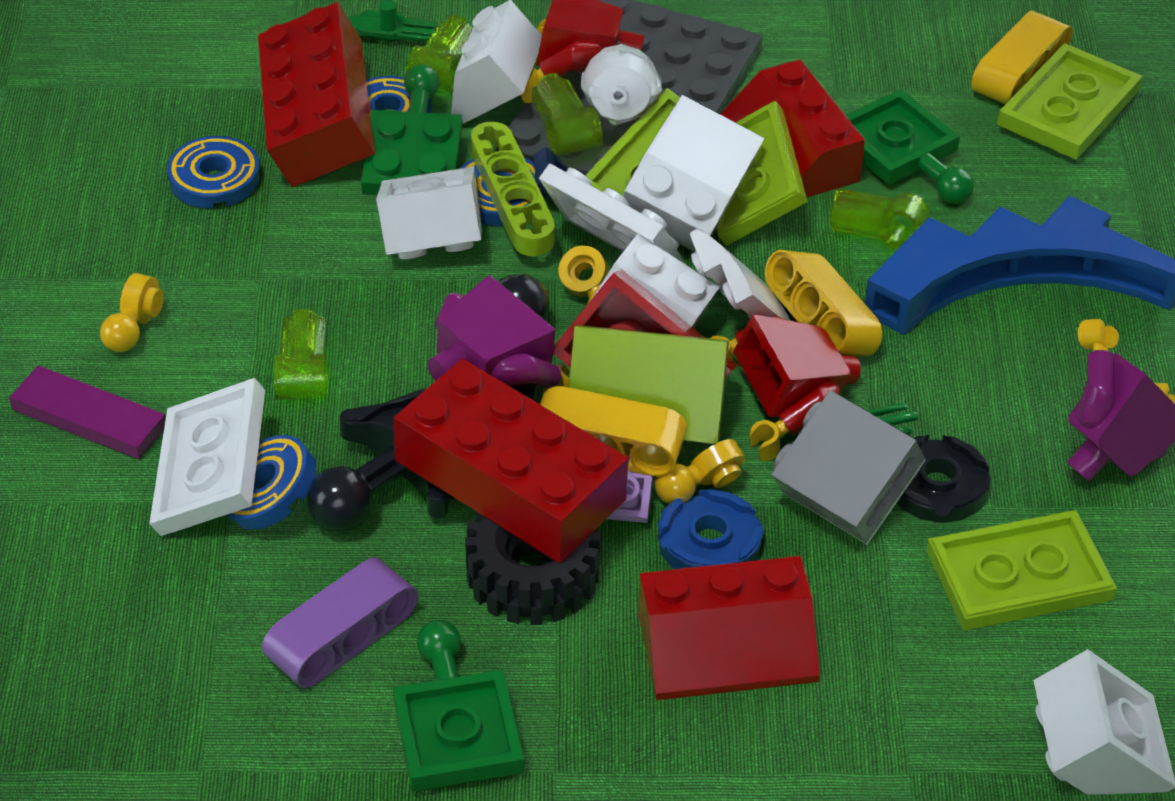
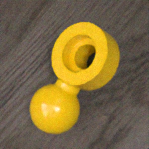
M577 246L570 249L564 254L558 267L559 278L564 286L576 296L589 297L588 303L609 273L607 261L598 250L590 246ZM592 268L593 274L588 280L582 281L579 279L584 269Z
M133 273L127 279L120 298V313L108 316L100 327L101 341L109 350L126 352L132 349L137 344L140 336L138 324H147L152 317L159 315L164 302V292L159 288L157 278Z
M734 439L720 441L700 453L692 461L691 465L686 467L682 464H675L673 471L668 475L656 476V493L661 500L668 504L682 498V503H685L691 499L695 493L696 485L700 483L704 486L714 484L715 488H721L736 480L742 474L740 467L745 462L746 457Z

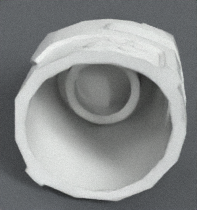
M619 44L603 48L590 60L585 71L582 72L581 89L584 91L587 102L596 113L608 119L611 124L616 126L639 118L660 96L662 81L654 64L647 55L639 49Z

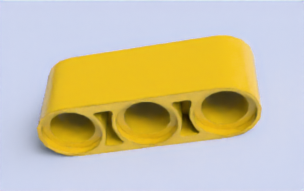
M1030 10L981 59L974 71L971 89L1005 105L1064 43L1070 44L1073 34L1072 27L1034 10Z
M777 250L772 253L765 266L766 283L797 322L816 325L825 329L841 355L868 357L878 350L882 341V328L878 318L823 256L815 253Z
M555 386L546 390L540 402V405L629 457L628 471L658 477L668 475L673 471L687 431L686 421L675 410L562 386Z

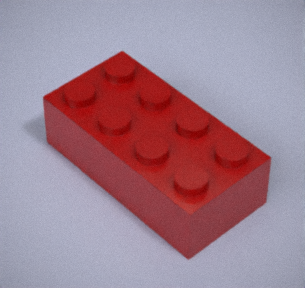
M339 2L315 8L304 16L284 24L274 25L267 31L258 34L266 147L291 187L374 155L375 148L361 38Z
M463 358L393 417L395 461L558 563L567 558L626 501L629 457Z

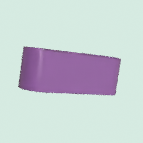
M378 557L369 558L275 623L265 635L262 642V652L298 686L302 688L312 687L401 624L414 610L418 602V591Z

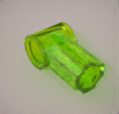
M450 15L447 20L441 21L425 46L415 45L407 61L406 73L413 66L419 64L428 65L439 76L440 86L438 91L449 94L453 93L455 71L462 56L461 49L468 41L473 27L467 23L464 17Z
M558 73L543 76L541 81L532 88V101L545 122L546 135L551 150L557 156H562L601 146L603 133L595 108L593 106H583L568 79L559 77Z
M838 189L831 209L830 225L832 231L881 239L888 247L898 250L930 217V212L926 201L913 193H902L893 198ZM895 216L907 218L913 226L901 225Z
M295 309L290 317L284 318L281 354H276L274 359V392L276 400L327 399L326 318L315 314L313 309Z

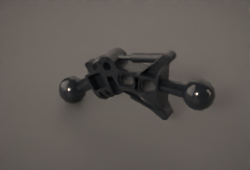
M522 273L510 274L498 281L541 318L546 320L550 311V299L547 289L538 279ZM525 384L510 387L533 400L537 390L536 386L538 385ZM424 388L381 404L346 409L341 412L340 436L344 440L370 447L378 456L356 470L351 467L334 466L318 473L313 479L310 491L306 496L307 507L317 524L330 531L337 532L348 531L360 526L369 516L374 501L373 495L401 476L426 497L427 513L429 516L440 519L447 515L448 505L454 497L395 461L393 417L425 391Z

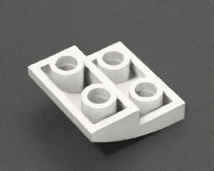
M699 229L690 233L696 252L691 254L697 271L707 279L711 278L716 282L722 294L727 297L735 310L743 309L750 319L754 314L768 317L779 316L790 321L781 302L757 275L708 234Z

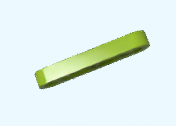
M492 121L478 124L471 132L472 158L513 247L519 253L527 256H541L548 253L555 244L554 219L512 131L508 126L499 122ZM491 143L495 148H499V151L493 153ZM503 169H509L516 172L512 176H499L494 174V172ZM513 199H525L531 202L526 206H512L508 204ZM532 223V229L535 234L530 229H526L527 224Z

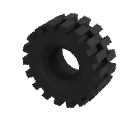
M477 511L476 521L470 519L467 526V537H465L467 583L469 589L473 588L474 599L479 605L487 601L488 612L498 617L502 610L507 612V621L519 624L521 616H529L530 625H542V616L551 615L553 622L564 619L565 608L568 607L575 614L583 608V597L590 600L595 593V583H598L599 531L595 530L561 563L552 559L543 565L526 566L517 563L513 559L525 553H544Z

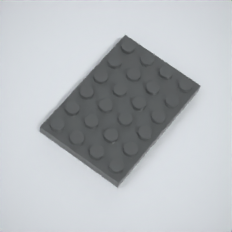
M598 0L620 7L623 10L620 30L645 35L641 52L649 57L658 75L661 77V94L668 88L680 98L683 95L719 115L728 105L762 48L761 34L746 31L739 27L727 26L705 20L699 16H690L664 9L658 5H650L635 0ZM570 71L553 82L543 81L542 83L546 90L545 95L535 102L525 103L508 128L512 131L524 158L534 163L533 154L547 147L569 168H573L586 175L639 118L615 126L608 119L599 116L587 102L584 91L581 89L582 72Z

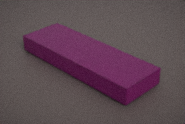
M39 365L9 397L11 409L136 459H140L165 428L166 417L164 413Z

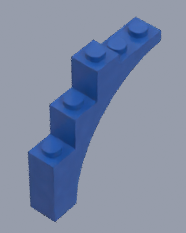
M1069 196L1042 226L1003 207H999L971 237L929 217L868 279L865 304L881 324L903 335L907 334L928 315L956 300L986 290L1020 284L1063 283L1098 287L1134 296L1171 310L1175 305V259L1109 229L1111 214Z

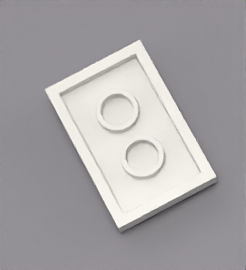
M549 163L539 177V180L565 220L623 252L638 233L685 264L677 250L679 247L678 242L666 231L668 224L653 211L644 209L640 213L629 207V202L622 195L610 188H606L604 192H601L591 186V181L585 175L573 168H568L565 172Z
M256 378L167 408L149 523L160 536L251 507L265 399V389Z

